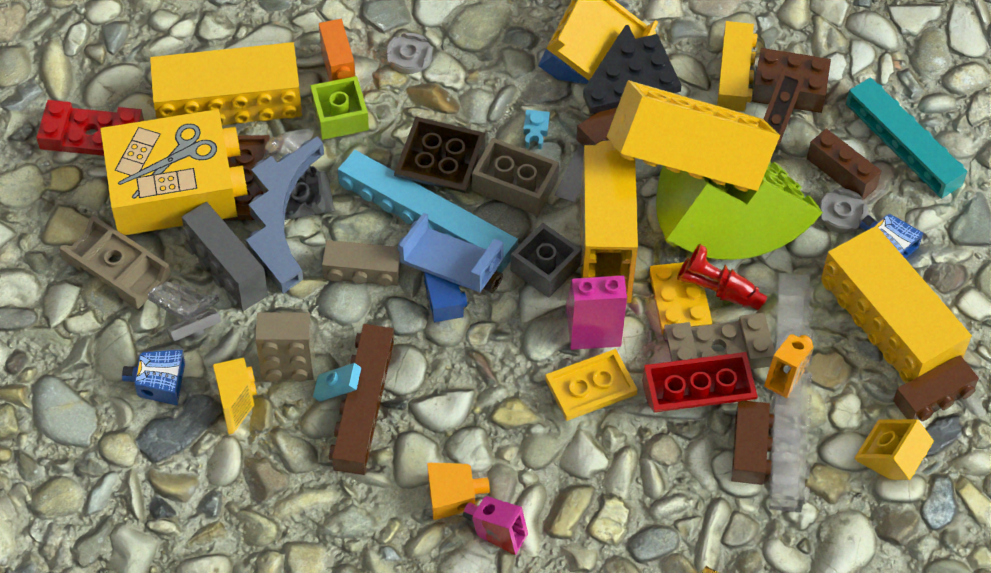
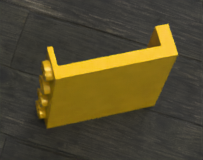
M571 0L546 49L587 80H590L625 25L630 26L635 39L656 34L654 30L658 21L655 20L647 26L615 0Z

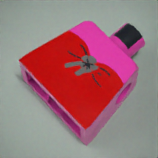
M486 496L479 506L468 503L464 509L463 517L473 521L476 533L480 538L511 554H517L528 536L522 507Z

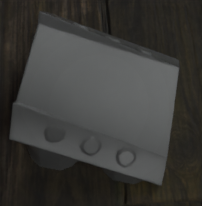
M309 166L298 180L290 195L285 212V220L335 211L330 187L331 182L326 172H319L316 167Z

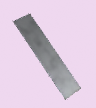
M579 144L554 195L574 203L581 191L584 147Z

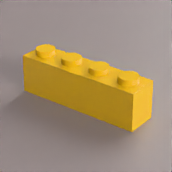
M726 21L717 106L745 112L746 102L751 103L753 89L748 88V85L753 84L754 70H750V66L755 64L756 52H752V48H756L757 34L753 33L754 24Z

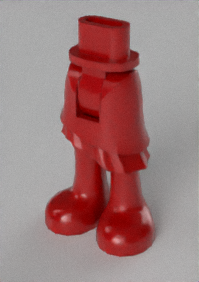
M702 244L697 245L691 258H687L679 270L678 280L711 289L716 292V297H720V300L742 305L741 307L744 308L750 306L757 311L767 300V296L759 292V287L754 286L752 282L740 276L733 269L729 270L724 265L721 270L711 265L706 260L707 248Z

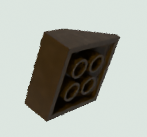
M415 117L394 176L465 193L472 182V172L485 151L486 133Z

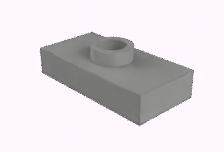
M210 309L171 325L166 330L169 337L173 341H177L186 336L196 337L204 333L205 328L222 321L219 313L214 309Z

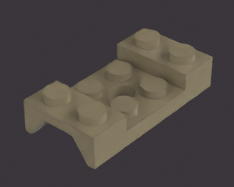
M94 215L90 217L85 233L72 246L62 245L59 248L64 261L79 271L85 269L118 291L119 297L136 309H139L171 276L168 263ZM112 256L121 257L118 262L112 263L108 261Z
M765 313L741 315L739 321L695 327H691L690 322L664 326L663 338L668 343L671 361L747 352L750 368L757 369L770 367L775 354ZM722 345L725 351L716 352L712 349V346Z

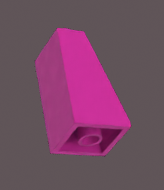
M624 275L575 278L571 280L566 301L571 350L621 347L627 303Z

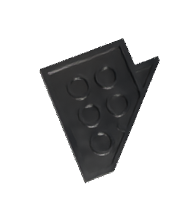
M625 25L583 90V98L590 114L617 108L628 80L671 93L681 92L682 85L658 34L635 39L630 26Z

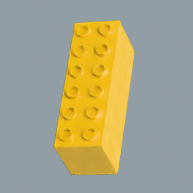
M294 42L150 57L153 103L157 119L219 109L222 125L244 124L247 122L269 121L282 118L290 119L302 116Z
M629 80L607 134V138L611 141L613 147L625 159H642L645 164L657 167L658 164L664 165L668 170L675 173H680L681 170L686 171L694 178L703 179V177H708L719 185L730 183L735 188L746 192L748 189L758 191L780 137L762 118Z
M877 225L828 251L821 277L823 286L833 293L837 298L838 304L849 312L854 323L867 334L869 341L876 345L883 353L885 360L895 367L903 382L908 383L959 355L964 357L972 335Z

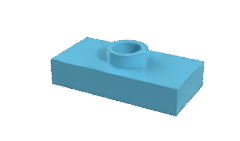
M352 363L319 374L313 398L321 402L355 391L361 367Z

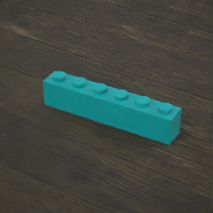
M870 77L849 90L846 105L941 199L963 186L968 172L964 165L958 162L944 146H941L932 137L931 133L925 130L911 114H908L900 106L899 102L893 99L880 84Z

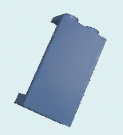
M423 213L417 221L412 223L410 231L405 237L400 239L397 248L400 255V263L477 292L482 291L504 260L502 241L494 239L487 249L430 229L428 226V214Z

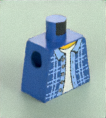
M887 214L879 222L870 215H867L859 225L864 231L877 225L905 259L919 247L923 236L920 230L892 214Z
M183 350L141 353L138 367H123L122 381L135 382L137 396L141 398L178 405L185 369Z

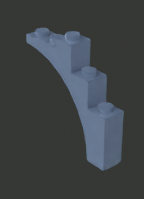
M318 136L303 142L299 149L293 153L285 154L278 163L271 156L266 160H260L251 169L253 181L264 194L257 195L249 204L250 215L261 227V230H255L248 236V239H246L247 249L262 265L266 274L283 294L303 280L302 269L291 254L285 238V212L290 195L300 177L309 166L324 155L323 142Z

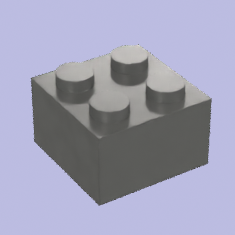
M542 223L511 253L510 271L549 298L581 266L582 249Z

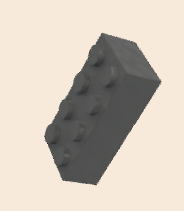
M208 202L182 216L184 226L182 232L186 238V242H184L186 249L191 255L195 254L199 258V264L204 271H210L215 284L219 288L223 287L225 289L226 295L233 305L237 304L242 311H245L268 296L264 268Z

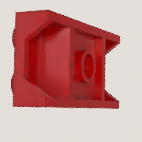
M47 100L36 138L41 150L104 156L101 128L144 121L142 109L118 107L117 112L72 108L71 102ZM88 130H97L93 135L85 134Z

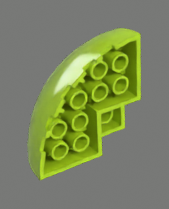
M769 162L758 191L748 189L747 192L735 188L730 183L719 185L708 177H703V179L694 178L686 171L681 170L680 173H675L668 170L664 165L660 172L656 194V213L660 228L665 236V241L673 247L680 246L690 252H694L697 245L702 244L707 248L708 258L736 260L769 253L796 239L823 213L811 196L807 195L804 197V194L800 191L802 187L789 177L788 173L776 162L772 164Z

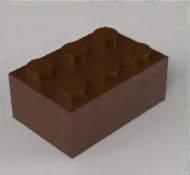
M761 48L751 102L770 103L783 69L805 77L793 109L822 113L831 59Z

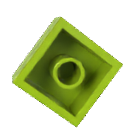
M357 76L310 85L312 105L322 140L369 130L368 111Z

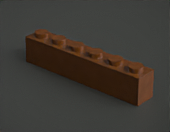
M363 324L362 332L356 335L355 348L358 349L356 355L352 354L350 364L355 363L360 366L361 372L357 389L347 393L346 399H342L340 403L339 414H342L341 422H336L334 437H337L335 445L331 444L329 451V460L333 461L334 471L365 475L394 346V328Z

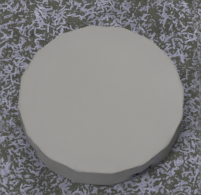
M403 33L398 38L394 37L386 48L388 64L400 73L414 74L421 72L432 61V46H430L424 36L417 33Z
M836 189L834 192L825 194L819 204V208L823 212L819 216L821 222L828 229L837 233L847 234L856 232L861 228L859 227L861 221L868 215V206L864 203L862 197L848 189Z

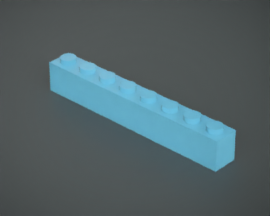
M354 150L338 168L339 184L344 189L354 191L364 200L372 201L384 211L399 216L407 224H412L423 213L428 214V226L430 229L487 249L494 239L503 242L504 260L497 268V271L502 273L511 262V253L518 247V239L411 180L395 177V171L357 150Z

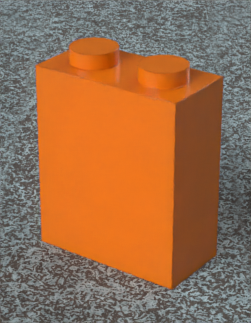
M342 18L319 23L321 54L329 81L354 77L355 63Z

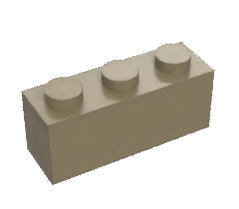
M326 240L322 262L323 279L353 281L358 284L374 283L382 286H398L401 269L398 247Z

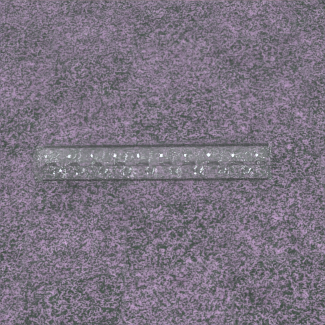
M779 273L776 286L775 353L790 334L798 337L806 335L811 340L813 339V328H809V322L813 320L814 310L813 307H809V301H813L814 286H810V275ZM813 352L811 353V356H810V359H809V362H808V365H809V366H811V364H812V355H813ZM788 365L783 368L786 374L791 369ZM808 365L788 398L773 392L772 414H774V423L771 433L773 443L771 451L769 510L801 513L803 504L809 501L810 490L809 487H805V479H809L810 464L805 463L806 456L810 454L811 445L810 440H806V433H810L811 417H807V410L811 409L812 396L807 394V388H811L812 372H808Z

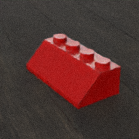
M747 352L644 365L643 387L647 404L654 413L755 400L758 398Z

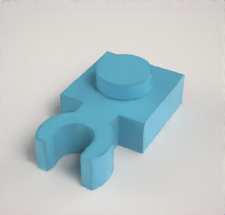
M526 110L523 133L526 134V148H529L532 141L538 142V149L541 150L543 148V136L547 137L550 112Z

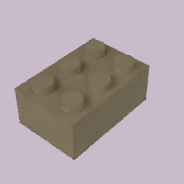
M492 138L472 172V191L539 216L558 181L559 162Z
M257 312L255 340L262 380H295L298 382L314 380L315 350L310 313Z

